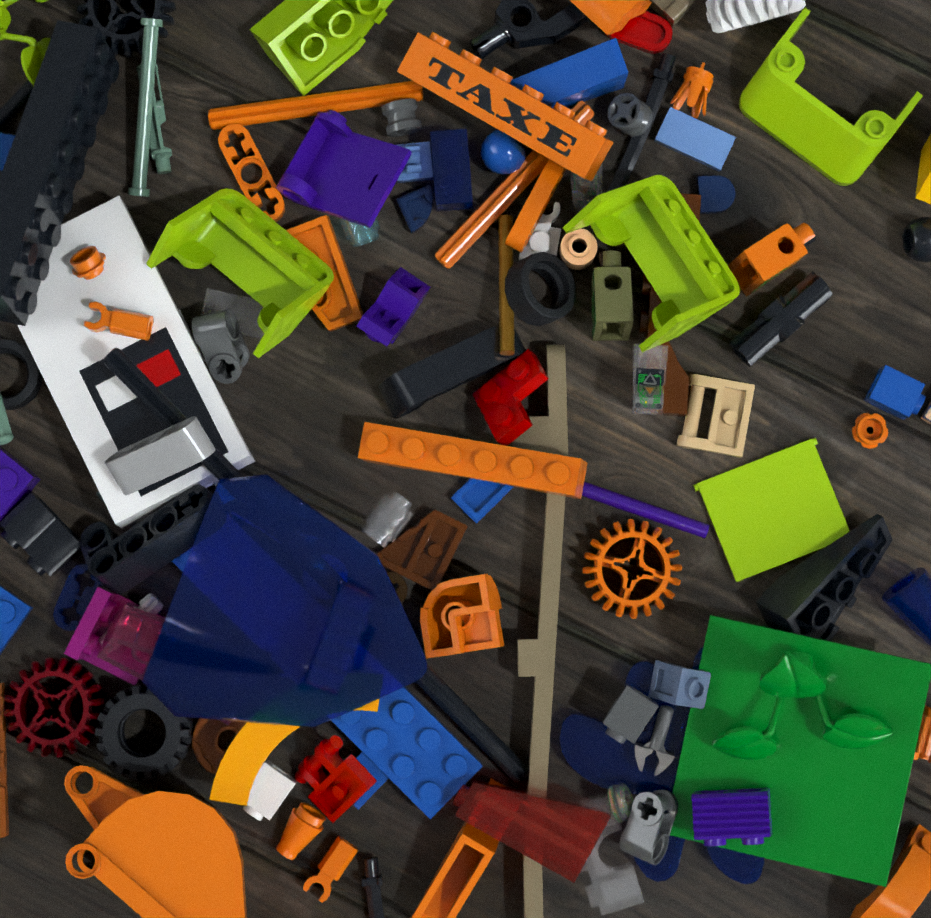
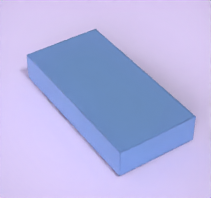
M670 107L654 142L720 172L736 137Z

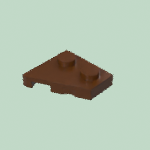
M434 510L382 551L374 555L372 561L433 590L441 582L468 525Z

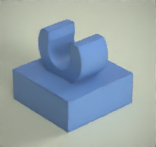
M430 141L397 144V146L407 148L412 152L397 179V183L434 180Z

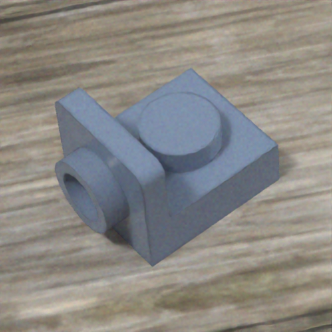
M655 660L648 697L673 705L703 709L706 703L711 673L686 668L666 661Z

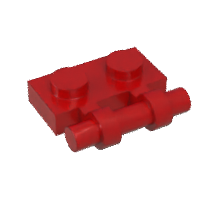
M337 735L322 740L316 746L314 754L308 755L300 762L295 773V779L299 783L305 784L308 782L315 789L308 795V798L332 823L377 782L352 754L345 760L339 756V750L343 746V741ZM323 766L330 772L329 776L323 772Z

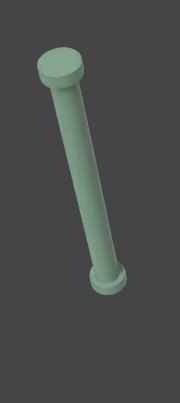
M141 18L140 25H144L133 178L132 187H128V195L149 197L150 189L147 188L158 31L159 27H163V20Z

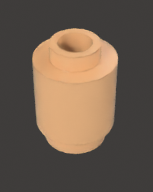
M578 229L565 234L559 248L560 259L570 269L581 270L588 267L593 262L597 253L596 238L585 229ZM575 242L585 245L586 250L582 253H577L573 250L572 244Z

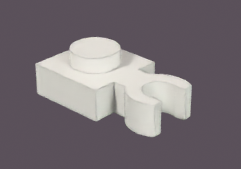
M559 202L554 203L551 214H543L527 245L522 253L520 252L519 260L539 252H546L557 256L561 229L551 227V223L559 216Z

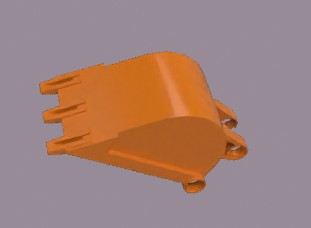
M80 765L68 771L64 782L65 789L94 829L83 843L75 845L67 853L65 864L71 875L81 879L94 875L142 918H247L244 863L237 834L217 808L189 794L164 791L144 794L94 767ZM87 772L93 778V787L88 793L83 794L77 789L76 781L82 773ZM86 850L92 852L95 858V865L92 869L87 867L83 860ZM77 851H79L77 855L78 866L83 872H79L73 866V856Z

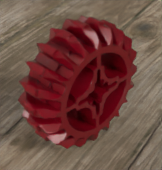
M53 657L46 658L45 670L38 661L32 662L31 669L34 675L26 669L20 670L19 675L24 684L18 681H11L10 687L17 691L18 694L5 696L6 702L15 703V709L5 710L4 716L10 717L15 715L17 722L10 723L7 726L9 731L18 728L22 730L15 739L17 743L25 741L28 737L31 739L27 746L29 752L35 751L38 745L42 744L40 751L42 757L49 756L52 746L54 747L56 757H63L65 744L71 754L78 752L76 739L84 746L88 745L91 741L85 731L95 734V728L98 727L91 723L92 719L97 720L100 712L94 711V706L105 704L104 698L94 699L92 693L102 689L101 685L95 684L91 687L87 685V682L93 678L94 674L90 671L82 677L78 676L82 669V664L79 662L75 663L69 671L68 658H61L58 668L55 666ZM49 676L64 678L72 684L60 693H54L48 687H44L39 681ZM32 691L39 708L37 714L30 722L27 714V699ZM78 693H80L83 701V715L79 725L71 712V703ZM48 698H51L52 701L65 698L61 701L62 704L58 708L61 712L60 717H58V713L44 717L51 708ZM53 721L62 728L65 727L70 734L65 737L54 738L46 736L38 730L48 722Z

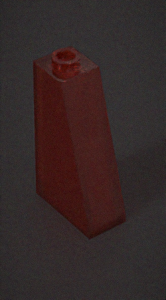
M473 780L469 787L463 784L452 803L458 807L455 811V816L573 883H575L611 817L608 812L599 808Z

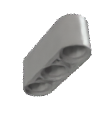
M193 416L119 450L104 463L123 494L129 495L203 461L215 451V448L197 417Z

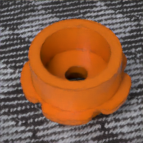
M87 246L77 251L70 259L73 275H76L78 278L84 277L86 280L97 277L104 270L105 254L98 252L95 246Z
M863 413L856 418V425L852 428V436L856 442L861 443L862 447L872 449L876 448L879 443L885 442L888 437L886 421L881 415L877 413L872 415ZM868 427L873 428L872 434L867 433Z

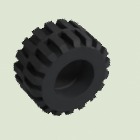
M145 684L120 691L114 698L109 699L105 704L104 711L100 712L97 719L100 722L99 727L95 728V736H99L97 747L99 752L103 751L105 755L103 760L107 765H113L116 768L114 771L118 774L129 775V778L136 780L139 778H145V780L153 779L174 769L187 755L188 747L193 739V735H191V728L194 727L193 720L189 718L188 712L190 711L187 705L181 703V698L176 693L172 694L167 688L162 686L157 687ZM138 710H151L158 714L164 722L166 728L165 741L153 753L142 754L135 751L125 738V723L128 717Z

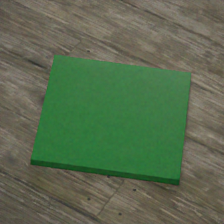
M710 615L699 670L710 672L711 678L705 707L703 709L690 708L673 788V794L678 801V813L676 814L670 836L704 843V840H694L691 799L694 791L770 788L773 832L771 837H764V844L743 845L741 838L726 839L727 845L716 847L886 887L929 689L931 663ZM785 651L790 653L804 652L813 656L814 669L826 681V689L821 695L831 719L835 720L842 715L859 713L877 718L888 728H893L891 736L874 746L862 749L840 748L828 743L823 738V731L829 727L825 726L815 696L805 698L787 697L784 698L774 733L770 737L777 742V750L774 754L760 760H743L728 756L712 748L713 741L728 730L752 726L762 732L768 727L777 697L764 692L759 686V680L766 670L778 662Z

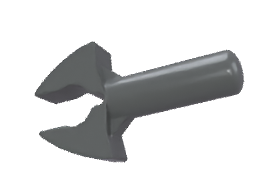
M660 706L650 740L644 744L635 742V758L640 772L643 771L645 758L652 754L654 750L659 759L656 763L654 776L662 773L675 758L674 752L667 751L664 746L674 709L671 706Z

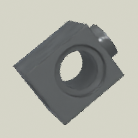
M626 683L603 718L602 723L607 726L605 733L621 744H624L626 740L634 744L659 707L658 703Z

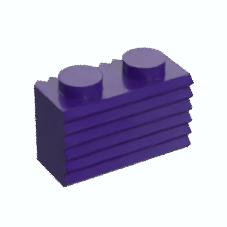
M770 788L698 790L692 793L694 840H704V846L727 845L726 839L741 838L743 845L764 844V837H771L773 832Z

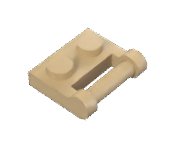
M689 374V386L691 387L687 414L685 415L682 435H678L676 446L739 458L743 457L755 385ZM705 389H711L716 391L707 439L697 438Z

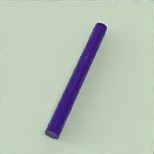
M584 482L583 497L704 539L707 536L709 524Z

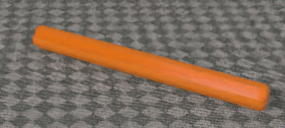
M406 81L213 108L208 110V121L211 129L216 130L223 129L230 124L245 126L317 116L318 112L327 113L328 110L345 112L381 107L389 102L413 98L417 102L423 100L424 95L420 84L414 81Z
M578 101L571 108V110L576 112L573 119L584 126L587 120H591L594 117V111L583 101ZM532 150L526 156V160L520 169L509 174L435 253V258L447 269L452 268L542 172L549 158Z

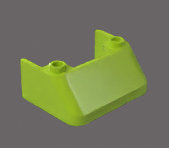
M804 8L741 93L739 108L746 118L830 181L840 186H848L860 178L923 95L917 91L895 119L882 111L871 110L864 113L853 126L795 82L804 69L805 58L802 51L790 41L802 27L811 12Z
M654 175L597 195L563 227L567 234L590 225L601 242L610 246L625 243L663 302L652 311V321L657 331L639 345L642 352L679 337L727 306L740 293L737 279L675 184L665 176Z
M228 188L217 191L169 221L146 263L152 269L172 255L183 266L190 269H202L211 263L264 308L257 317V323L264 333L253 352L257 358H260L293 332L325 294L334 279L333 271L325 262L243 194Z

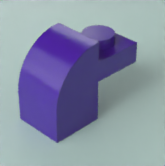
M400 267L387 281L376 302L363 314L356 327L364 331L366 336L374 342L382 343L386 347L390 343L393 344L403 332L431 287Z

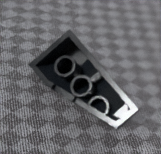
M876 514L781 575L756 601L766 624L770 628L831 641L839 629L835 623L845 606L851 609L857 600L853 595L862 578L871 577L893 540L883 516Z

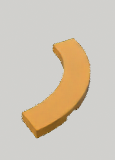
M361 672L324 676L298 685L271 700L255 713L231 742L217 770L209 800L247 806L252 786L260 768L269 754L283 739L304 724L332 713L357 710L377 712L384 674Z

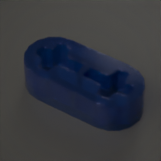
M87 564L77 565L71 570L54 608V621L63 630L74 631L77 629L97 587L103 586L100 581L91 575L90 578L95 581L94 586H87L82 596L78 595L81 582L76 580L77 575L86 574L88 570ZM75 599L80 600L76 608V612L81 615L79 621L72 620L70 625L65 623L67 617L62 614L64 608H71Z

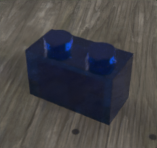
M467 129L430 132L436 212L473 209Z

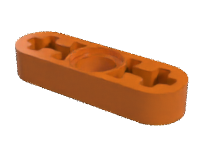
M230 124L224 127L219 134L218 144L245 197L258 208H261L263 203L258 193L251 197L249 192L259 191L267 183H270L271 188L264 189L270 201L277 200L278 204L274 206V214L269 215L267 211L263 212L275 222L279 221L285 213V202L281 193L276 189V184L250 133L239 124ZM233 133L238 138L245 137L241 141V146L246 156L251 151L255 154L254 156L244 157L236 165H234L233 160L240 158L233 146L226 147L230 142L229 135ZM249 164L258 165L262 169L261 179L254 184L246 183L241 176L244 167Z
M548 159L519 213L505 245L522 253L561 181L566 168Z

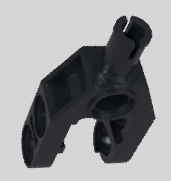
M502 0L495 12V25L474 39L469 40V44L474 52L478 51L477 57L483 60L505 43L512 44L514 49L555 44L590 19L573 3L547 21H543L539 17L535 6L528 0ZM517 13H521L529 18L530 23L527 26L518 27L511 22L510 18Z

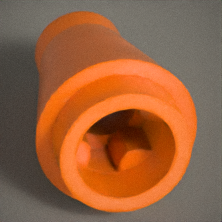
M303 802L300 803L298 808L292 809L276 850L287 859L294 860L298 853L324 829L322 824L325 821V816L313 806Z

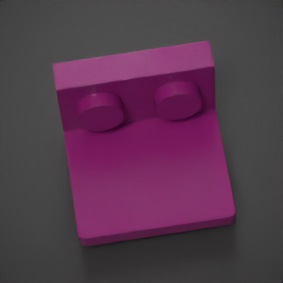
M97 587L64 654L75 660H85L135 685L139 682L168 624V619L159 614H156L154 617L149 616V621L130 639H124L122 641L123 645L114 653H109L101 646L99 642L100 637L106 631H112L114 629L113 625L134 606L138 607L139 604L111 592L106 587Z

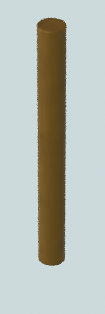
M501 215L498 218L500 354L511 356L515 353L514 312L509 306L505 294V278L508 270L514 265L513 248L505 245V242L513 227V217L511 215Z

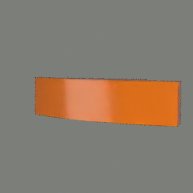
M490 779L411 918H456L495 854L502 834L520 806L523 798L521 795L494 779Z

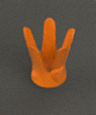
M702 62L700 68L687 67L686 73L683 76L684 82L670 102V104L674 103V109L680 110L687 98V106L692 107L691 115L696 119L699 117L701 107L703 115H706L707 94L710 92L714 78L713 74L704 70L705 62Z

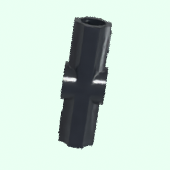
M812 271L784 297L782 295L764 309L757 316L758 319L738 334L729 345L739 359L748 367H751L778 342H784L805 323L804 320L826 303L833 293L825 281Z

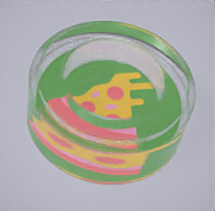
M624 783L610 786L608 788V800L614 818L619 823L628 821L634 801L628 786Z

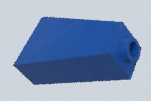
M614 38L515 78L510 84L521 90L526 84L544 94L541 101L554 107L555 103L558 102L568 108L575 105L578 101L585 102L623 89L629 72L618 41Z

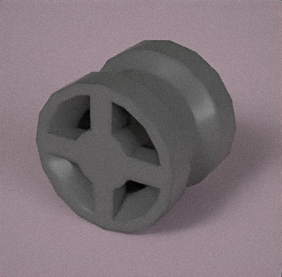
M630 93L620 94L610 102L607 116L609 122L626 135L631 137L640 136L650 128L653 118L651 108L643 101H640L635 95Z
M416 99L396 100L381 107L383 116L388 120L386 127L388 137L405 136L422 129L421 120L416 118L415 114L418 108Z

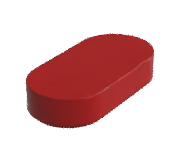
M645 11L644 14L631 18L622 30L605 35L610 39L616 38L619 43L649 54H657L663 52L669 46L673 32L670 23L665 18Z

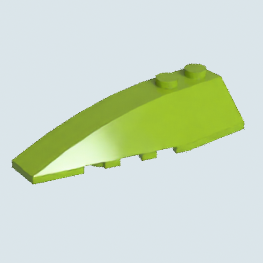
M284 0L249 30L267 56L300 94L305 96L360 50L366 42L363 38L375 23L379 25L386 17L387 13L385 10L393 0Z

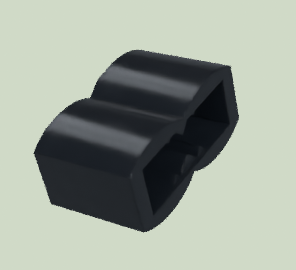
M31 492L0 521V525L4 528L1 536L14 549L17 550L21 546L30 555L26 561L40 576L45 573L49 576H55L82 550L80 538L36 493Z

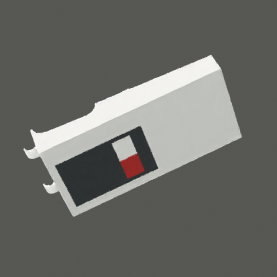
M117 196L61 225L59 244L53 247L49 258L48 275L44 281H41L37 292L36 309L33 314L29 315L26 326L18 325L114 523L127 531L135 523H139L184 491L196 485L207 488L215 484L224 502L235 497L201 462L129 495L123 494L104 462L119 450L167 427L104 364V357L112 349L119 348L187 419L196 416L211 443L237 470L255 462L225 405L204 363L205 359L157 267L155 266L151 269L146 265L150 253L126 204L120 196ZM95 246L98 252L104 253L106 256L102 273L90 280L73 275V267L70 263L71 257L82 248ZM99 302L109 311L117 308L153 316L154 323L150 339L146 341L112 334L110 329L98 333L91 332L84 326L85 321L98 322L101 319V312L91 310L89 303Z

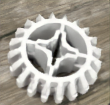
M707 0L705 2L708 11L706 12L708 23H711L712 31L716 33H723L801 11L806 6L805 0Z

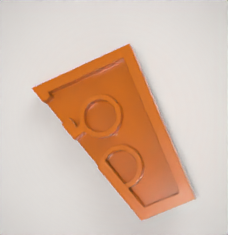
M324 215L286 230L325 262L333 271L334 279L331 285L312 308L329 331H334L360 321L363 311L329 216Z

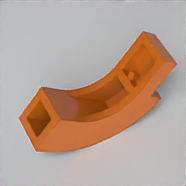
M920 824L911 830L897 860L890 869L887 886L878 885L869 896L856 905L850 918H911L931 890L930 831Z

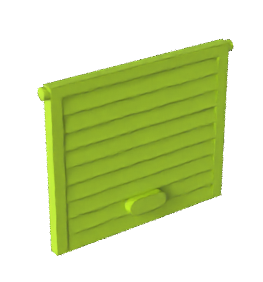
M816 438L809 439L693 485L695 492H700L735 582L823 549L850 532L815 445L818 444Z

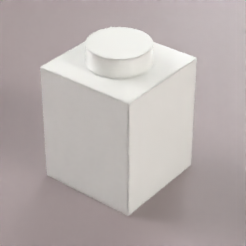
M267 760L255 778L248 805L243 806V810L259 821L263 817L270 821L297 783V780Z

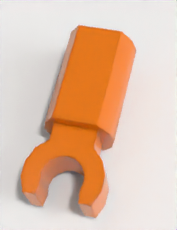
M99 302L89 303L91 310L101 312V319L98 322L85 321L84 326L91 332L98 333L110 329L112 334L146 341L150 339L154 323L153 316L117 308L109 311Z
M337 836L317 866L320 872L308 877L304 883L303 890L307 892L313 883H320L324 888V893L319 901L321 903L326 901L331 894V882L340 879L359 849L343 837Z

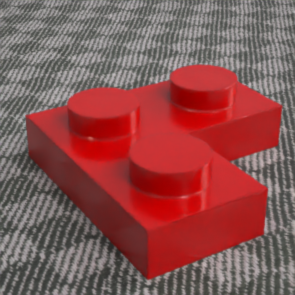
M529 349L473 393L495 440L500 445L508 446L533 426L521 401L549 379L537 356Z

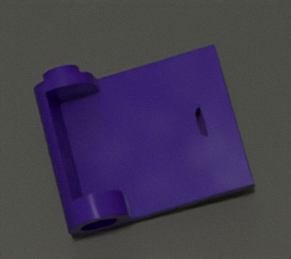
M336 111L318 112L279 180L276 189L295 203L371 228L412 152L407 148L352 132L346 125L347 119Z

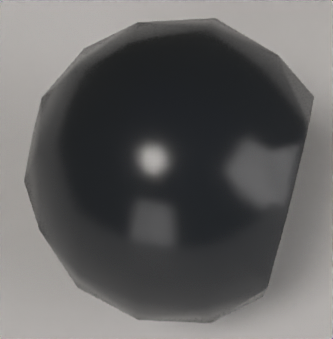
M922 216L913 219L904 228L902 236L903 248L907 256L914 261L931 262V217Z

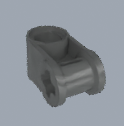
M227 308L194 317L192 320V333L195 342L202 351L212 377L224 384L237 381L242 373V368L249 360L250 353L239 329L234 312Z
M660 789L653 792H643L635 797L627 825L621 835V851L652 865L659 864L667 851L669 836L678 813V801L672 792Z

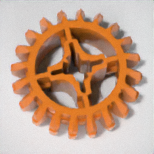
M633 519L627 520V531H622L618 521L614 522L612 525L615 535L611 536L603 528L600 530V534L605 542L601 544L595 539L590 541V545L598 550L597 554L589 552L584 554L585 559L594 561L593 567L587 566L582 568V573L584 574L594 573V580L585 582V587L592 588L597 585L599 591L594 593L591 598L593 601H597L604 595L607 598L602 606L604 611H608L613 603L617 604L618 606L615 611V616L622 617L625 607H629L631 619L637 618V607H642L645 616H651L650 603L653 602L659 610H662L665 605L659 598L660 595L663 594L669 599H673L675 596L671 590L666 588L668 583L676 586L680 585L681 580L670 577L671 571L677 572L682 570V565H671L670 558L680 555L679 550L667 553L665 547L669 546L673 539L667 537L660 543L657 540L662 533L660 527H656L651 535L647 534L648 521L641 523L639 531H635ZM635 538L633 547H631L627 557L619 559L605 555L608 549L619 540ZM645 543L651 545L657 552L661 561L662 572L652 569L645 564L643 559ZM637 551L636 566L641 568V571L650 573V575H634L635 579L629 580L627 587L628 572L623 570V567L614 565V563L624 564L625 561L630 563V558H635ZM602 566L612 569L620 575L621 585L618 596L607 587L602 575ZM646 579L658 582L657 587L646 597L638 600H629L631 591H633L635 584L639 580Z

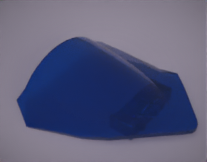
M268 475L219 479L142 682L174 716L315 727L414 683L425 674L427 661L378 555Z

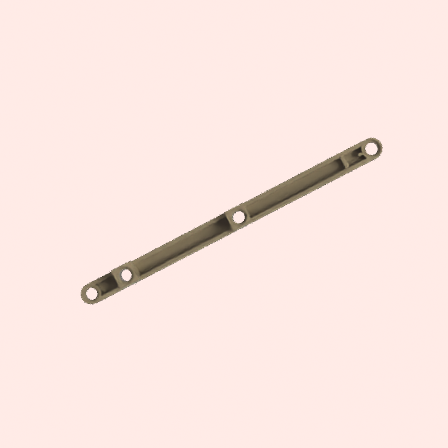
M565 344L546 345V374L549 378L546 381L547 416L529 417L533 426L512 442V447L568 456ZM546 493L537 638L517 639L518 677L534 676L522 859L524 918H544L542 858L565 496Z

